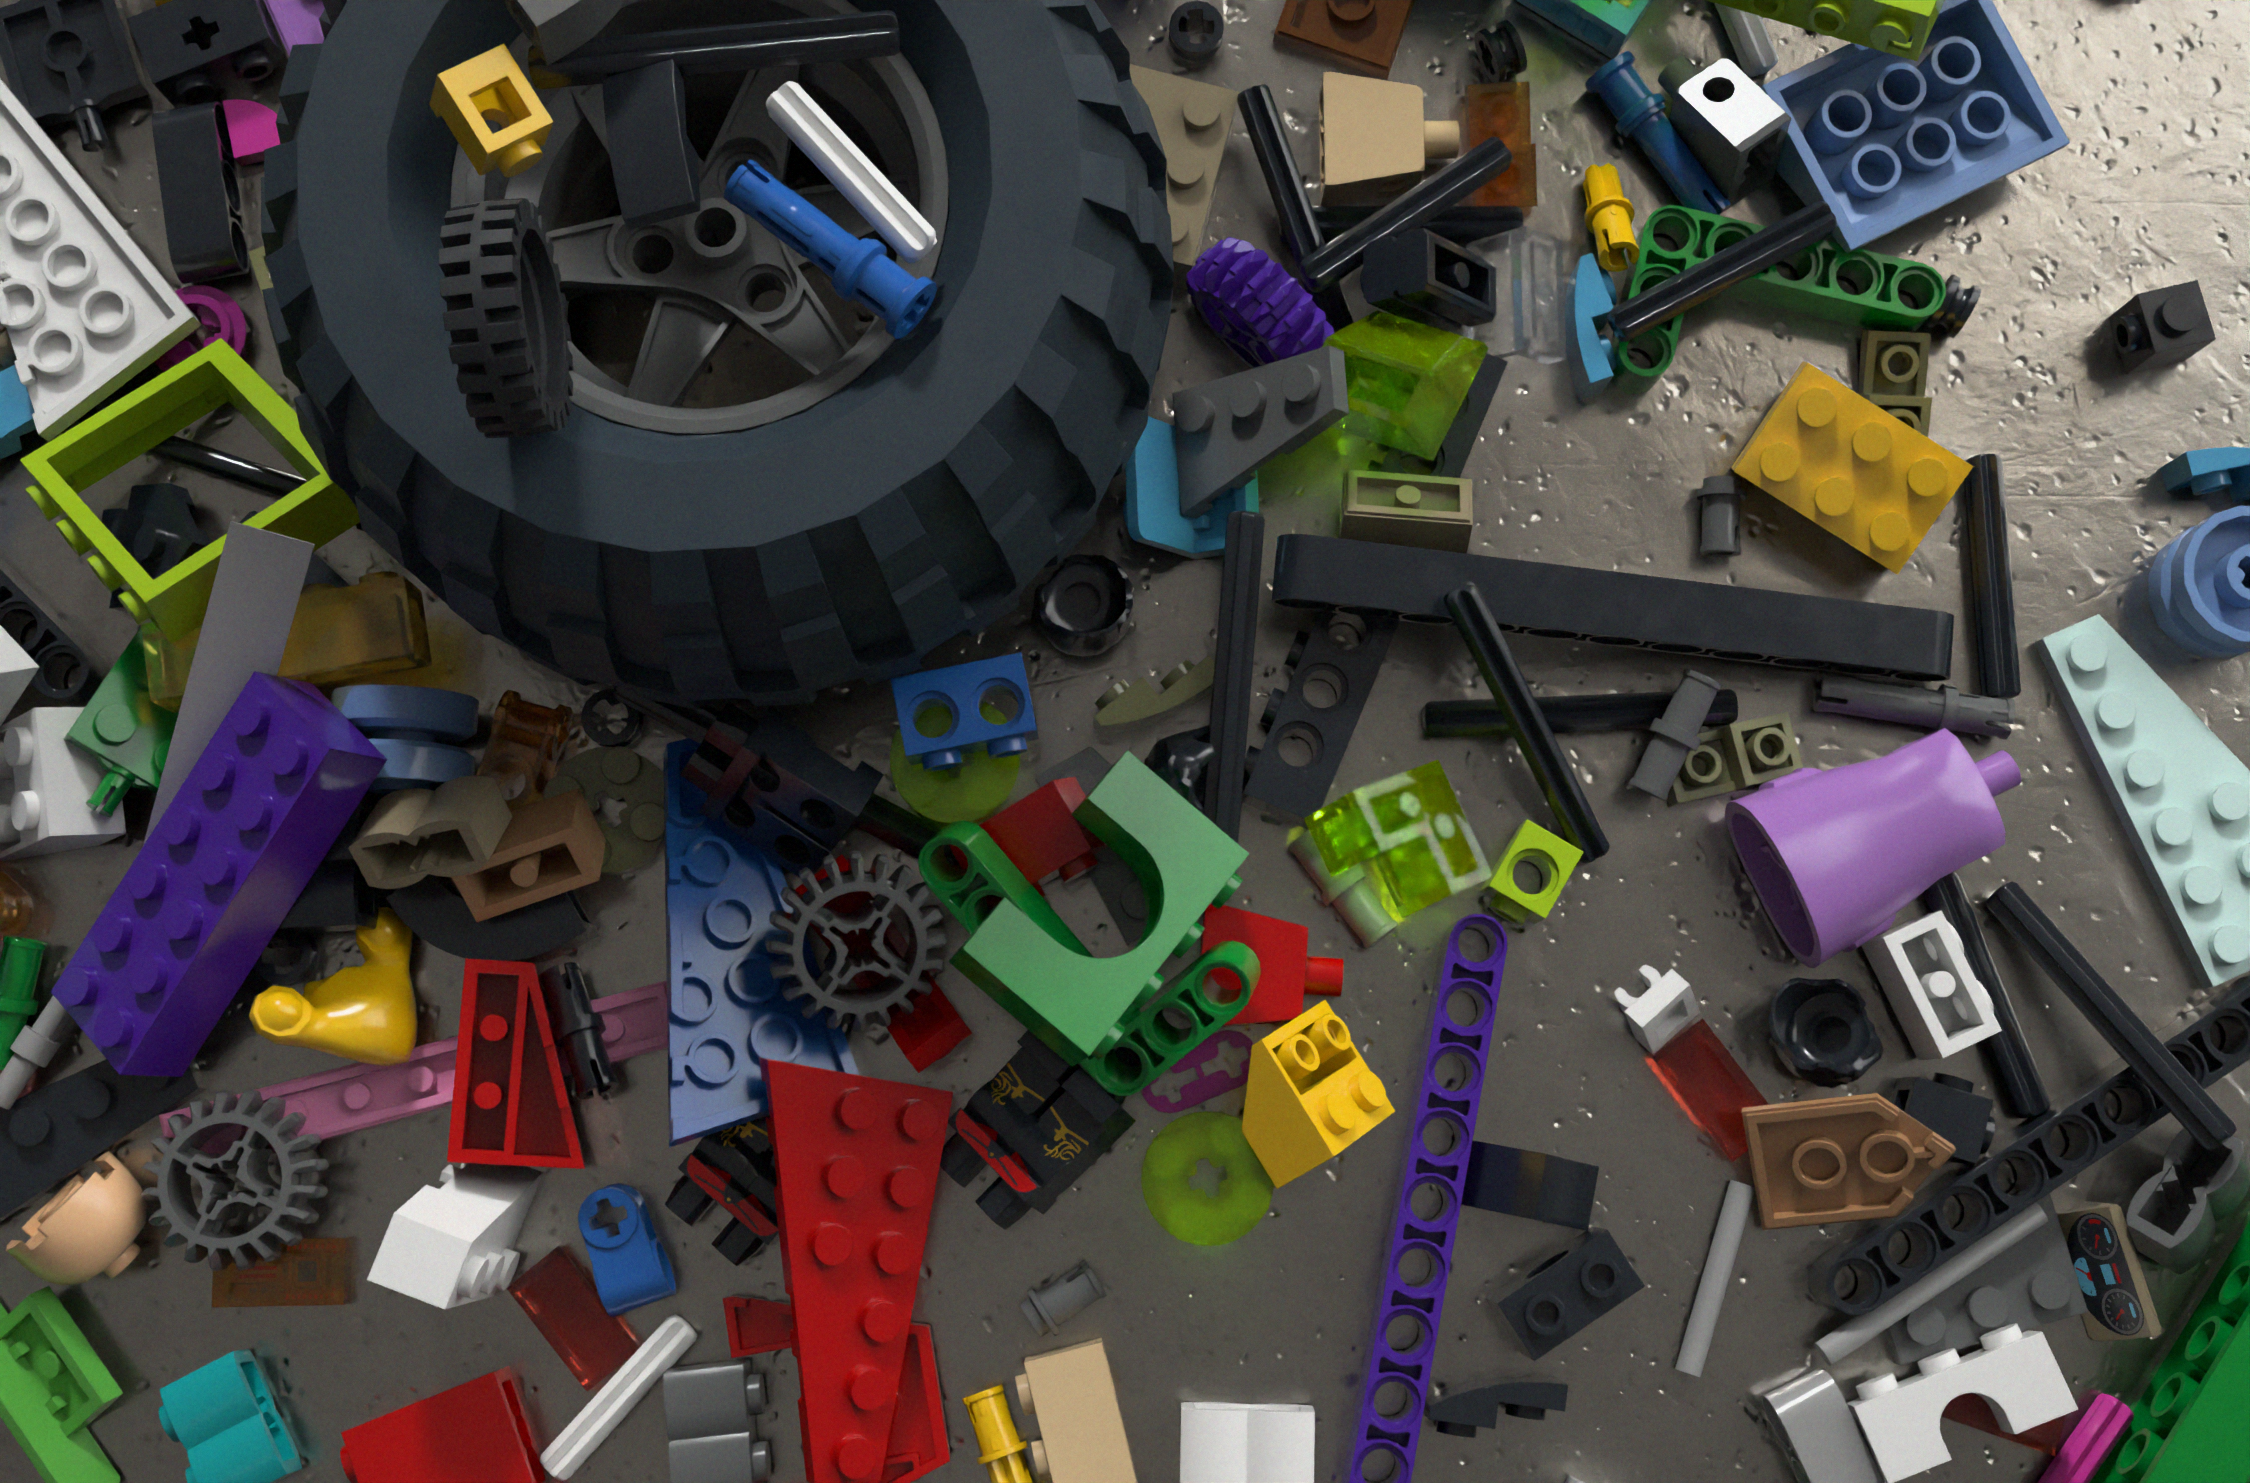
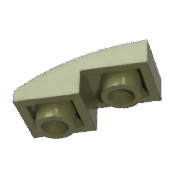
M1862 330L1859 395L1928 437L1932 397L1925 396L1931 333Z
M1209 655L1196 666L1190 659L1183 661L1162 679L1160 684L1165 691L1160 695L1156 693L1143 676L1131 686L1124 679L1119 681L1095 702L1100 711L1093 716V727L1101 736L1121 734L1148 727L1185 711L1212 693L1215 662Z
M1788 712L1729 724L1718 730L1697 734V737L1702 741L1696 752L1689 751L1668 792L1669 807L1760 786L1768 781L1791 774L1797 768H1803Z

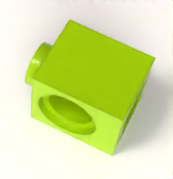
M1526 819L1516 827L1480 892L1493 899L1489 908L1504 919L1523 926L1526 919L1536 924L1546 919L1581 858L1583 851ZM1518 861L1531 862L1541 871L1543 883L1537 894L1524 893L1515 885L1513 869Z

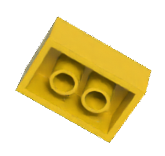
M1803 361L1731 468L1735 473L1898 575L1974 466L1810 363Z

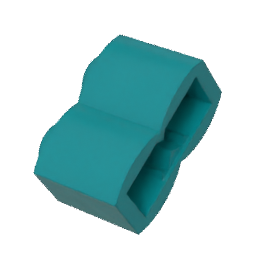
M249 1349L232 1351L160 1389L163 1405L159 1407V1419L168 1437L174 1442L180 1441L187 1450L190 1463L185 1472L187 1483H277L303 1469L292 1436L275 1408L270 1388L258 1362Z

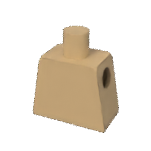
M1323 72L1318 95L1320 206H1337L1402 195L1421 183L1425 159H1456L1458 157V121H1424L1423 91L1417 85L1336 72Z

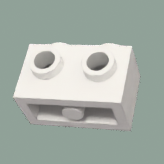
M1942 910L1913 918L1881 935L1875 936L1861 945L1918 1060L1945 1058L2002 1031L1994 1016L1992 1000L1983 985L1976 980L1964 956L1962 941L1955 928L1946 920Z

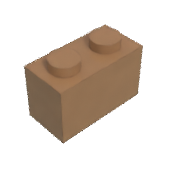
M579 788L510 811L513 817L489 861L475 872L452 877L476 922L600 880L606 839Z

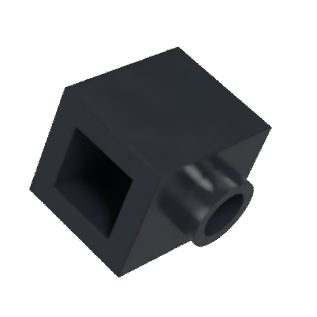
M2198 280L2139 293L2108 317L2126 375L2184 362L2216 339Z
M1937 1072L1934 1073L1933 1081L1920 1077L1897 1078L1891 1103L1955 1146L1956 1151L1948 1161L1977 1164L1979 1155L1987 1152L1993 1140L1995 1119L1990 1116L1993 1100L1972 1094L1973 1082Z

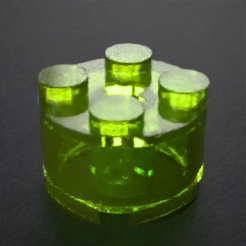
M984 702L981 708V716L987 722L996 725L1008 722L1000 711ZM940 707L929 708L919 716L916 725L917 731L928 738L940 737L950 729L953 716L946 709ZM899 725L891 744L890 770L898 792L906 805L918 817L941 829L954 821L963 820L980 825L1006 809L1015 799L1022 777L1021 755L989 759L987 750L966 754L967 761L972 762L973 766L962 767L960 777L956 778L950 777L948 770L924 772L922 763L910 765L908 762Z
M1214 1111L1186 1114L1166 1124L1154 1136L1147 1147L1140 1172L1142 1194L1155 1220L1163 1229L1177 1239L1200 1246H1216L1230 1243L1251 1231L1269 1209L1274 1183L1243 1135V1121L1239 1118ZM1201 1159H1206L1210 1167H1222L1224 1172V1178L1216 1182L1217 1193L1211 1196H1207L1202 1188L1191 1189L1189 1186L1188 1178L1197 1174L1196 1162Z

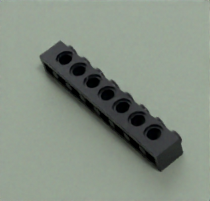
M1440 333L1437 334L1430 352L1418 348L1403 382L1415 387L1408 405L1405 408L1394 403L1380 436V439L1391 443L1384 462L1381 464L1370 460L1366 471L1407 474L1401 466L1400 458L1407 454H1418L1424 457L1431 466L1432 473L1428 476L1460 478L1508 361ZM1435 398L1442 399L1451 405L1455 417L1448 421L1435 420L1426 412L1424 402ZM1318 611L1320 613L1311 634L1298 630L1284 665L1295 669L1294 675L1286 692L1274 687L1260 720V723L1271 727L1262 750L1250 745L1246 753L1243 784L1247 786L1242 795V802L1308 830L1314 826L1400 622L1398 620ZM1337 622H1346L1353 625L1360 634L1361 644L1350 650L1336 647L1329 639L1328 627ZM1313 679L1326 680L1335 688L1337 702L1326 708L1315 707L1305 698L1303 685ZM1289 736H1298L1305 739L1313 751L1312 761L1304 766H1292L1286 763L1279 753L1280 741Z

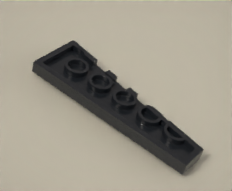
M195 1057L182 1077L119 1075L109 1061L105 1059L16 1099L9 1110L0 1107V1221L20 1208L30 1206L48 1194L47 1191L76 1171L86 1169L102 1154L108 1151L111 1152L122 1141L129 1140L160 1120L159 1115L174 1111L206 1090L207 1086Z

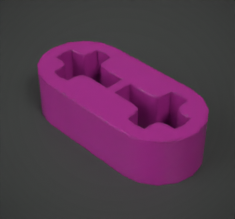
M1225 1030L1214 1033L1169 1068L1173 1074H1179L1193 1068L1198 1078L1179 1089L1181 1100L1176 1103H1170L1166 1095L1154 1096L1150 1085L1155 1084L1159 1077L1141 1090L1142 1096L1147 1104L1156 1111L1171 1114L1183 1111L1238 1088L1248 1082L1251 1050L1254 1043L1248 1036L1239 1031ZM1227 1041L1232 1049L1242 1047L1246 1052L1247 1059L1239 1063V1071L1241 1073L1239 1076L1230 1078L1226 1070H1219L1207 1076L1204 1075L1200 1064L1210 1061L1219 1055L1218 1043Z

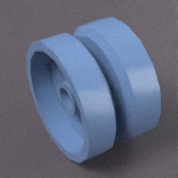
M2240 505L2216 513L2201 521L2198 525L2176 535L2158 552L2148 575V602L2158 626L2177 646L2203 658L2231 659L2250 652V506Z
M354 685L333 690L331 703L388 759L367 792L387 795L391 792L407 788H423L435 791L449 780L464 776H474L475 757L459 747L447 745L463 742L477 733L479 700L473 696L455 691L404 685Z

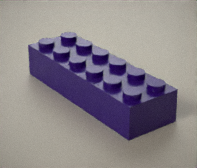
M257 671L253 672L51 991L119 1075L183 1076L388 760L311 683Z

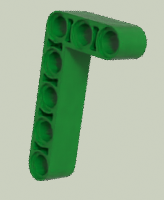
M1667 205L1656 209L1648 217L1635 240L1639 247L1640 256L1635 264L1629 261L1620 304L1715 255L1714 248H1728L1767 226L1682 206ZM1661 233L1671 236L1676 241L1679 250L1668 252L1661 249L1655 243L1653 235ZM1821 239L1780 261L1790 264L1797 271L1798 281L1783 278L1778 273L1774 264L1719 293L1869 330L1915 332L1942 306L1946 297V286L1942 276L1933 267L1926 264L1860 248L1847 254L1839 243ZM1836 276L1850 278L1856 284L1859 295H1850L1844 292L1839 287ZM1898 290H1905L1911 293L1917 299L1919 310L1906 307L1898 297ZM1684 312L1627 342L1619 341L1613 333L1611 345L1615 355L1616 367L1612 370L1614 376L1610 381L1617 389L1628 394H1641L1649 391L1657 384L1674 358ZM1639 348L1646 351L1653 361V368L1640 369L1634 366L1629 361L1627 350Z
M966 820L954 821L940 830L920 851L918 866L924 882L970 935L990 912L986 900L987 895H996L1002 899L1005 897L1065 948L1079 955L1094 958L989 834L976 823ZM945 844L957 846L964 852L968 861L967 869L956 868L947 861L944 855ZM1222 941L1212 946L1157 990L1142 1008L1138 1009L1132 1003L1117 1021L1125 1030L1103 1058L1097 1060L1091 1054L1080 1063L1095 1081L1109 1093L1118 1096H1128L1141 1091L1243 1010L1248 1004L1261 974L1260 961L1256 954L1248 946L1237 941ZM1221 967L1232 970L1238 975L1242 987L1235 990L1220 987L1214 981L1211 970ZM1174 1007L1182 1010L1189 1017L1191 1027L1184 1029L1173 1027L1164 1018L1162 1009ZM1127 1047L1132 1049L1140 1057L1142 1065L1139 1067L1124 1065L1118 1060L1114 1048Z

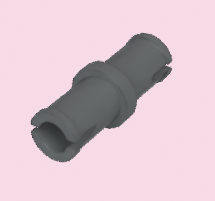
M1687 668L1682 673L1683 677L1662 719L1654 718L1649 729L1654 735L1634 778H1631L1629 785L1663 801L1667 800L1668 792L1689 751H1697L1702 741L1697 737V734L1717 692L1722 687V684Z

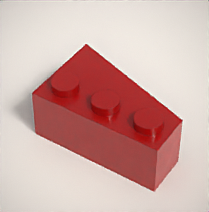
M465 958L447 1162L586 1168L537 967L534 963Z

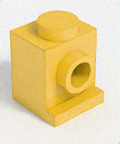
M505 44L499 45L437 75L429 105L437 118L443 117L480 176L499 167L504 177H513L528 170L543 157L540 147L545 145L553 125V120ZM485 120L495 121L503 129L492 134Z

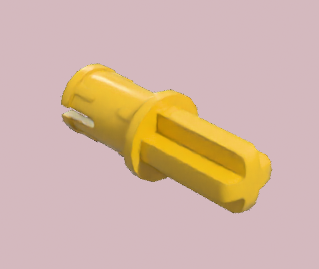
M1610 163L1601 167L1592 164L1585 170L1586 179L1583 182L1588 205L1584 214L1585 225L1595 236L1598 260L1602 268L1612 272L1624 271L1629 268L1624 254L1625 248L1628 259L1632 264H1635L1640 256L1639 247L1636 244L1631 225L1635 217L1634 208L1629 199L1623 195L1618 171L1615 166Z
M1001 1384L963 1398L962 1401L966 1406L982 1455L976 1458L978 1465L985 1463L991 1483H1033L1022 1449L1027 1448L1028 1445L1026 1441L1020 1442L1003 1392V1385Z

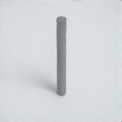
M2035 1202L1875 1310L1864 1315H1856L1814 1343L1817 1351L1829 1366L1835 1364L2047 1223L2046 1214Z

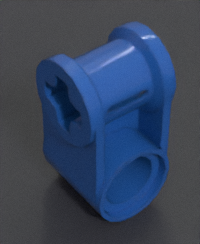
M616 1183L607 1185L588 1195L580 1206L578 1214L579 1229L593 1266V1275L598 1294L609 1316L616 1317L676 1295V1283L670 1261L662 1243L658 1239L647 1203L641 1192L632 1185ZM608 1200L612 1207L624 1206L627 1211V1218L618 1223V1229L614 1223L603 1225L600 1220L599 1213L608 1208Z

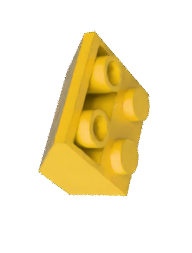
M1326 999L1252 1045L1242 1133L1277 1189L1333 1158L1395 1112V1109L1386 1097V1091L1381 1080L1369 1070L1351 1041L1347 1026L1334 1014Z

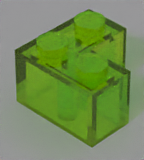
M1438 759L1354 790L1304 818L1331 878L1375 861L1401 919L1441 903L1494 877Z

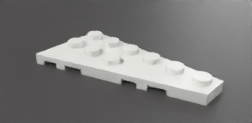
M0 78V322L7 328L17 358L14 363L20 381L27 387L35 411L32 417L38 435L49 442L202 324Z

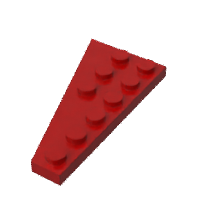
M759 1057L761 1079L766 1082L770 1117L766 1118L768 1142L773 1144L777 1177L774 1196L785 1293L790 1295L793 1329L790 1330L792 1355L797 1357L801 1397L797 1401L806 1481L809 1483H880L953 1092Z

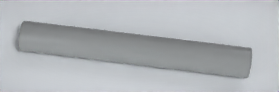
M1730 1180L1676 1363V1370L1701 1378L1755 1193V1187Z

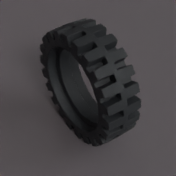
M526 198L491 200L451 207V211H447L444 217L446 226H442L440 234L444 249H439V266L445 278L439 279L440 296L444 299L447 306V312L442 314L445 331H450L452 339L451 344L448 346L452 364L458 365L456 381L460 393L466 394L465 407L469 416L475 417V427L480 433L484 432V437L489 439L520 437L562 430L568 423L567 416H570L572 408L569 397L573 396V381L569 371H573V355L568 349L571 333L570 325L565 322L564 311L567 310L565 293L560 292L561 274L558 263H553L554 248L550 236H546L545 222L542 216H538L537 207L534 203H529V199Z

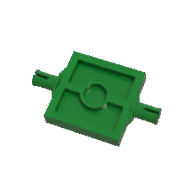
M139 628L64 737L66 741L92 755L107 772L90 799L86 801V805L95 811L109 790H112V794L99 812V814L109 818L113 816V812L131 786L155 793L158 792L199 637L188 652L172 648Z

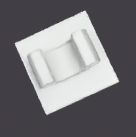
M1643 965L1639 972L1643 982L1650 988L1641 997H1631L1621 987L1615 990L1614 993L1621 1010L1627 1017L1635 1039L1654 1055L1693 1020L1700 1011L1690 984L1678 973L1671 969L1661 978L1656 969Z

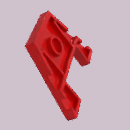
M740 1295L723 1298L731 1358L792 1348L790 1330L793 1329L791 1303ZM910 1322L880 1483H911L946 1464L951 1459L931 1327L928 1324Z

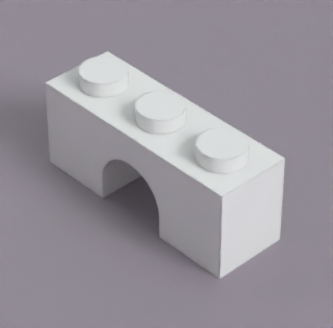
M2017 1323L2007 1325L1979 1337L1984 1347L1960 1358L1955 1348L1944 1350L1918 1361L1917 1363L1922 1372L1920 1374L1897 1382L1894 1374L1888 1373L1856 1386L1860 1397L1846 1404L1884 1482L1894 1483L1952 1460L1941 1436L1940 1418L1946 1405L1959 1395L1975 1393L1983 1398L1993 1411L2001 1431L2018 1434L2078 1410L2043 1332L2027 1330L2021 1333Z

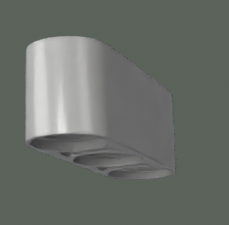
M1823 1367L1761 1396L1767 1417L1799 1483H1885L1844 1397L1833 1378Z

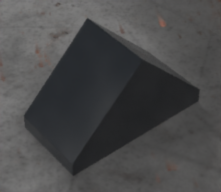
M1473 1140L1461 1205L1588 1231L1599 1166L1545 1153Z

